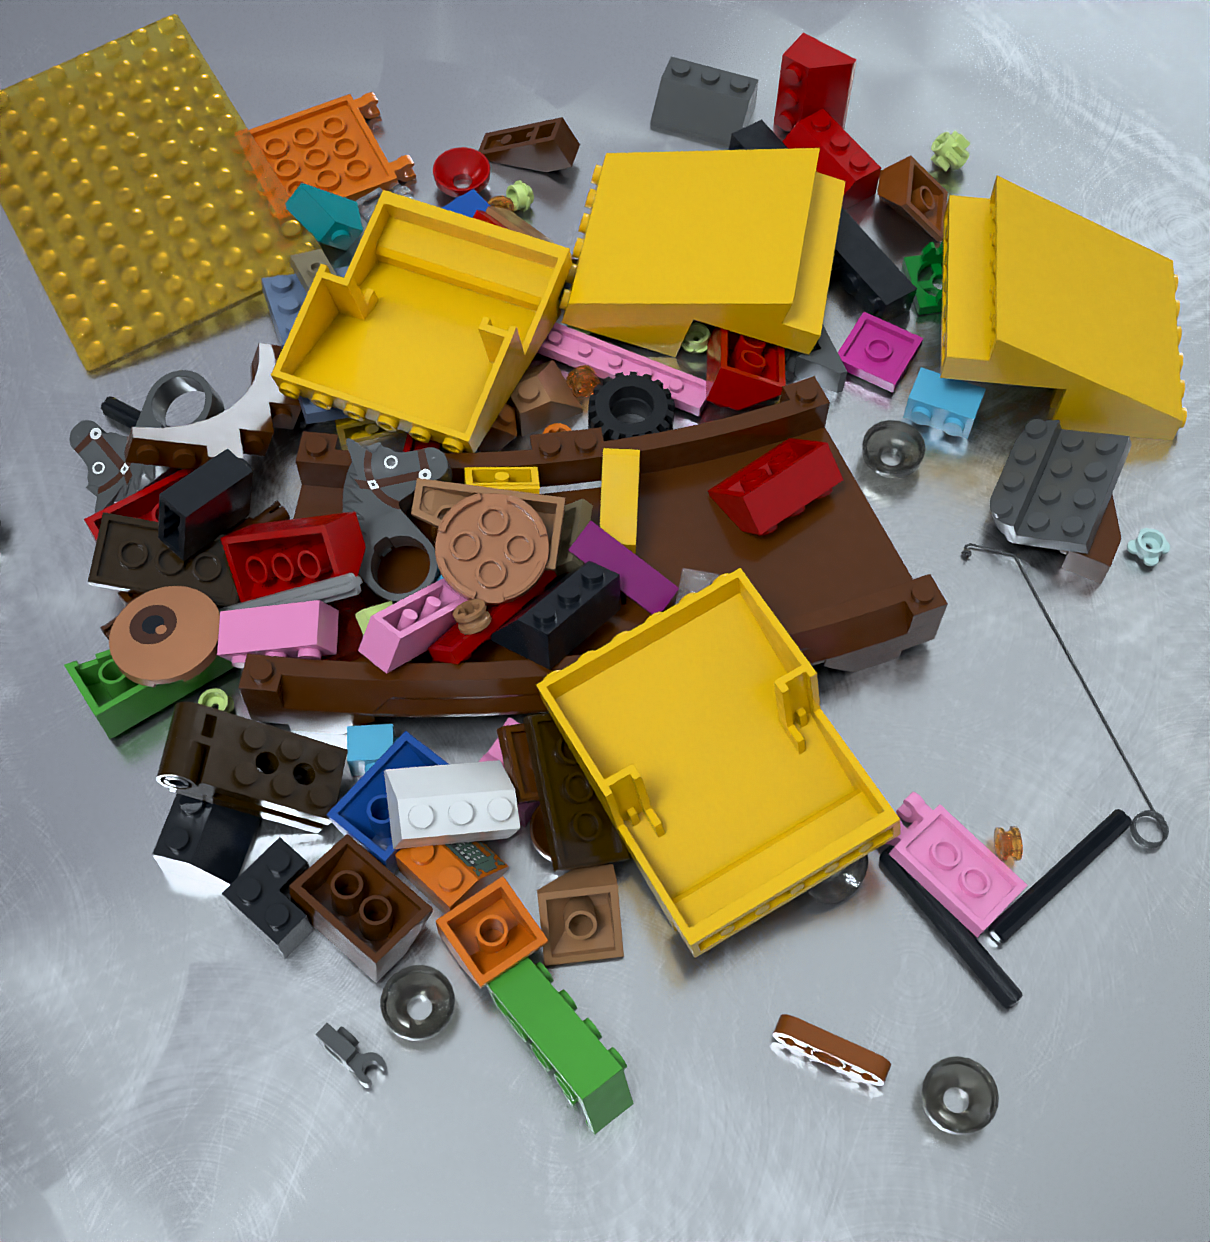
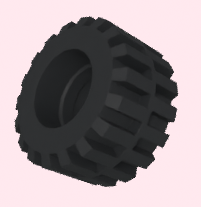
M630 371V375H624L623 372L616 373L614 379L607 377L603 380V386L597 384L593 389V395H590L588 429L601 427L603 441L673 430L674 400H671L669 389H663V383L658 379L652 381L651 375L644 374L643 376H638L637 372ZM625 414H635L645 418V420L638 423H625L618 420L617 417Z

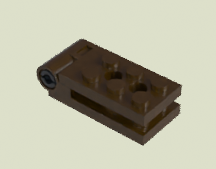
M179 702L174 708L156 780L174 793L313 833H319L323 830L324 824L329 825L331 823L326 814L337 804L348 749L199 703Z

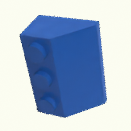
M405 731L326 815L344 836L346 834L350 835L394 874L398 869L395 854L400 849H393L384 771L386 769L448 765L449 763Z

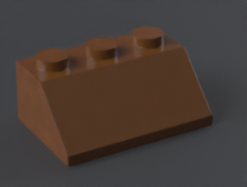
M348 834L340 839L289 886L291 902L307 915L310 924L376 983L406 954L433 913V908Z

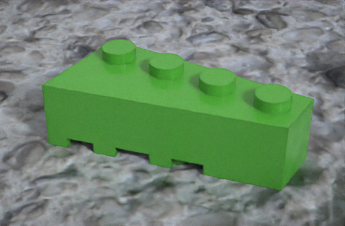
M110 649L95 654L96 659L82 664H79L76 660L64 665L109 740L233 668L231 661L217 655L203 672L186 682L182 679L166 684H156V687H148L135 683L124 676L113 660Z
M527 957L488 983L487 988L493 1002L524 1042L531 1039L530 1048L546 1072L551 1071L553 1068L556 1070L554 1077L572 1106L580 1101L586 1117L585 1123L595 1135L634 1104L624 1073L627 1064L614 1047L607 1050L599 1041L602 1035L589 1018L582 1021L575 1013L577 1006L570 995L564 989L558 992L551 983L554 980L547 968L540 961L534 965L529 957Z

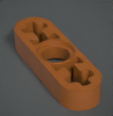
M780 1015L772 1034L777 1041L785 1046L873 1085H884L891 1068L890 1061L883 1056L791 1015Z

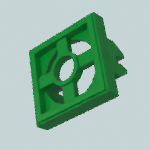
M943 241L939 248H935L934 242H930L922 249L921 255L903 258L902 267L905 276L917 288L913 301L918 315L942 312V289L934 287L933 281L942 279ZM930 267L933 274L930 279L918 281L921 270ZM926 291H930L931 293L936 295V297L928 294Z

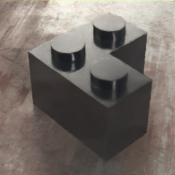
M279 837L221 894L229 908L280 956L286 959L313 932L307 915L291 902L289 886L310 866L298 852Z

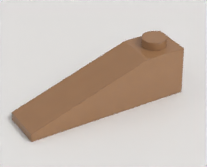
M417 478L411 515L436 528L439 527L444 516L454 505L474 494H510L525 501L540 516L547 531L549 556L545 570H556L565 516L564 497Z

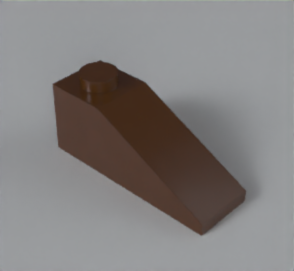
M560 117L485 133L478 151L485 155L489 162L549 172L572 167L580 143L564 118Z

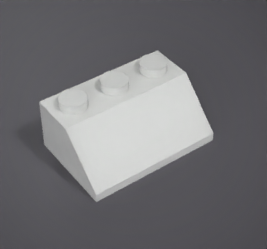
M500 760L386 769L384 771L393 849L505 839L511 837L520 829L515 788Z

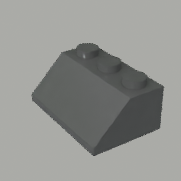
M671 56L661 77L650 126L729 147L731 134L747 127L756 107L759 79Z

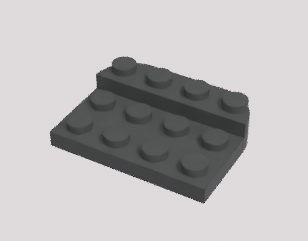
M1033 419L1029 421L1025 426V430L1016 439L990 498V510L996 527L1005 534L1007 541L1015 544L1088 554L1132 446L1130 436L1061 429L1059 420L1044 421L1042 419Z

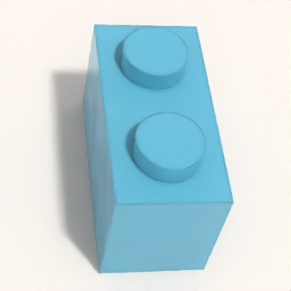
M921 367L909 395L903 418L912 420L919 425H927L945 431L952 436L968 439L986 388L962 380L940 378V373Z

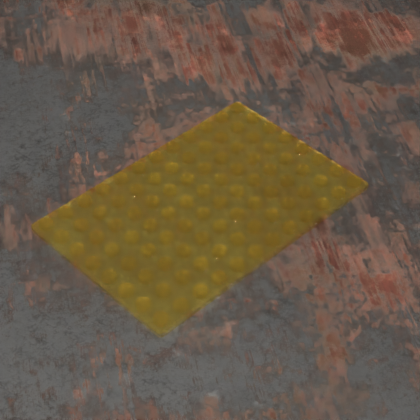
M176 14L164 17L161 20L0 90V203L84 368L89 374L98 373L263 294L261 278L295 274L290 265V255L321 249L312 232H309L286 209L285 203L290 198L181 19Z

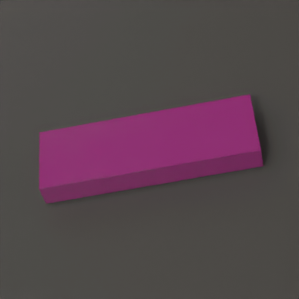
M589 521L567 550L584 564L592 561L620 574V591L651 615L656 612H662L679 590V587L592 521Z

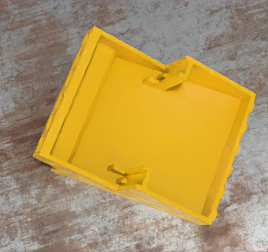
M820 148L606 153L602 166L595 165L591 178V183L595 184L596 187L595 190L589 189L584 207L589 208L590 211L589 214L583 213L578 232L584 233L583 239L577 237L572 257L578 259L576 264H572L565 281L570 283L571 286L570 290L564 288L559 308L564 309L561 323L676 357L692 321L697 320L809 355L821 336L846 181L816 172Z
M998 175L996 176L990 199L949 195L943 218L940 378L1055 388L1050 400V407L1056 408L1052 420H1059L1061 429L1173 441L1178 429L1184 427L1187 418V410L1185 407H1182L1185 381L1180 380L1183 353H1179L1178 350L1182 328L1177 326L1180 301L1175 300L1178 275L1174 274L1173 260Z
M383 190L344 278L331 274L327 265L320 264L274 366L271 377L279 387L278 390L290 398L298 399L299 396L311 399L314 405L322 409L330 410L331 407L343 410L344 414L352 419L363 421L364 418L376 421V424L385 430L396 432L397 429L409 432V435L415 440L429 443L430 440L441 443L446 450L453 453H462L463 451L475 453L561 315L558 298L573 264L570 248Z
M741 568L730 574L720 575L706 588L697 593L692 592L685 595L678 604L664 612L652 614L646 619L645 623L631 631H623L617 634L610 643L596 651L591 650L584 653L575 663L562 670H555L549 673L543 681L536 684L543 703L674 931L678 930L694 958L901 834L900 818L821 710L817 672Z

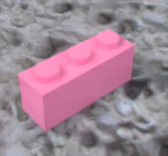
M442 578L372 615L358 651L387 674L426 652L428 647L457 623L452 615L453 611L458 605L467 601V599L457 594Z
M320 600L220 611L217 655L231 661L232 666L237 668H244L247 653L321 660V656L336 655L339 610Z

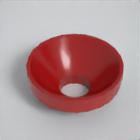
M467 147L453 148L445 151L435 160L433 176L437 187L449 196H462L472 189L480 193L485 189L490 180V164L485 155L475 149ZM461 179L469 180L472 183L467 188H458L454 185L456 181Z

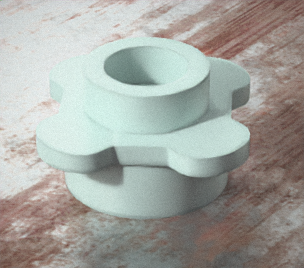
M1143 528L1135 540L1128 542L1127 549L1131 554H1137L1145 565L1155 566L1159 561L1158 558L1170 551V544L1160 531Z

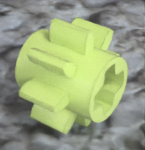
M954 131L952 134L944 132L932 143L931 150L935 154L930 160L945 172L949 168L953 171L957 170L969 158V152L966 148L970 145V142L957 131Z

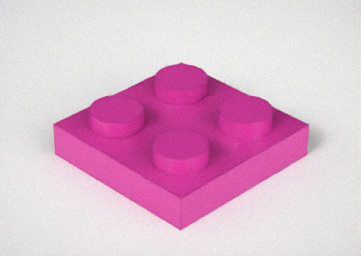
M863 312L839 349L838 354L848 373L893 393L919 351L923 338Z

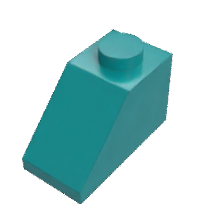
M301 183L285 203L286 209L320 243L347 251L363 232L356 201Z

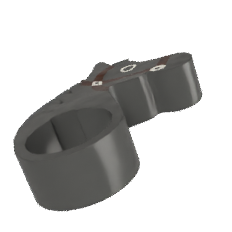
M189 370L173 371L161 377L151 387L135 427H167L166 413L169 406L177 397L191 391L205 393L204 408L192 423L210 419L225 411L219 394L200 374ZM91 420L79 422L70 433L69 441L71 447L83 459L88 468L87 478L89 483L86 488L97 497L95 513L182 470V468L126 463L124 451L129 436L113 432L106 433L97 423Z
M347 438L346 445L352 463L348 469L344 484L343 513L356 511L366 549L359 575L383 603L392 601L395 604L437 582V579L440 577L441 573L438 568L433 545L405 513L412 508L417 478L451 482L453 477L452 469L445 454L433 447L409 452H396L388 447H383L380 442L364 448L354 440ZM393 546L395 548L414 546L424 550L429 555V573L425 581L411 592L395 594L379 586L377 575L382 561L380 557H385L392 551L391 547Z

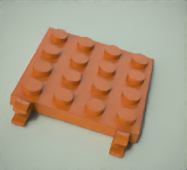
M374 92L366 93L354 100L351 94L235 134L237 144L281 230L300 223L286 209L285 203L301 183L358 202L380 194L383 190L388 191L399 187L398 180L408 182L416 178V174L412 169L414 162L410 155L401 156L389 163L364 117L374 119L381 115L376 106L378 99Z

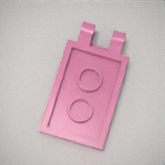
M913 791L904 799V804L896 810L897 815L902 820L912 824L906 828L900 820L901 834L885 843L894 846L889 855L978 938L1028 885L942 805L939 804L932 810L923 798Z

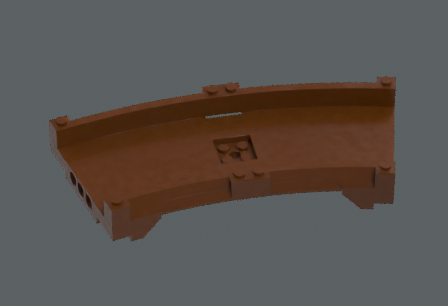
M815 376L782 386L780 403L698 425L611 441H603L601 427L530 435V450L444 453L452 469L453 477L451 483L464 484L465 467H537L540 487L602 481L603 448L640 450L636 555L679 587V590L662 612L678 604L685 595L692 592L697 593L711 585L720 575L730 574L741 568L811 666L823 663L825 667L857 672L899 658L902 650L935 639L948 605L931 574L913 579L825 428L830 402ZM303 431L296 457V465L302 486L293 519L343 513V490L352 459L349 450H342L338 434ZM789 438L827 442L843 477V481L832 487L833 491L826 497L814 499L805 505V510L794 517H787L779 522L777 529L767 535L759 536L741 531L709 496V489ZM601 487L542 494L564 497L565 505L580 499L586 500L593 505L590 521L600 527ZM410 508L405 515L425 535L435 549L438 528L412 516V508ZM414 546L391 547L392 551L385 557H380L382 561L377 575L379 586L395 594L411 592L425 581L429 573V555L424 550ZM565 574L555 577L546 585V589ZM362 579L360 584L361 592L358 595L326 603L339 610L336 655L321 656V660L247 653L239 691L251 720L289 724L291 731L344 734L347 733V726L366 725L375 721V716L463 717L549 712L542 701L536 684L543 681L549 673L555 670H562L575 663L584 653L591 650L596 651L610 643L617 634L623 631H631L645 623L651 614L620 591L621 609L551 670L489 639L473 650L471 657L465 662L452 664L434 661L429 650L386 674L358 651L363 639V633L355 614L362 609L383 603ZM533 597L531 600H529V601L522 607V609H523L526 605H528L532 600H534L536 597Z

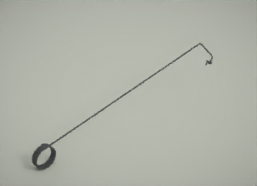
M972 543L966 544L961 554L967 558L972 555L970 550H966L968 546H975L1015 557L1128 768L1133 774L1135 781L1152 809L1142 811L1134 817L1130 825L1132 837L1143 847L1156 848L1160 846L1169 834L1167 822L1164 820V816L1154 810L1017 556ZM1142 816L1156 819L1163 831L1162 840L1153 843L1143 839L1136 829L1137 819Z

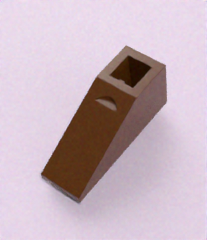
M1113 494L1089 553L1060 550V553L1066 555L1061 566L1062 569L1102 584L1112 565L1122 539Z

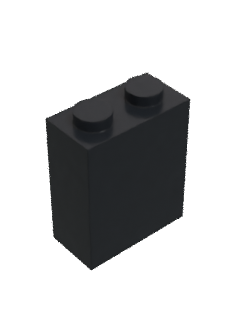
M227 448L159 494L158 539L185 561L249 516L253 470L248 462L243 458H238Z

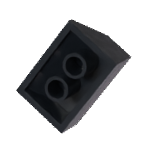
M592 561L586 562L562 576L491 634V641L551 670L621 609L620 574Z
M177 793L152 855L162 871L228 887L242 874L263 818Z

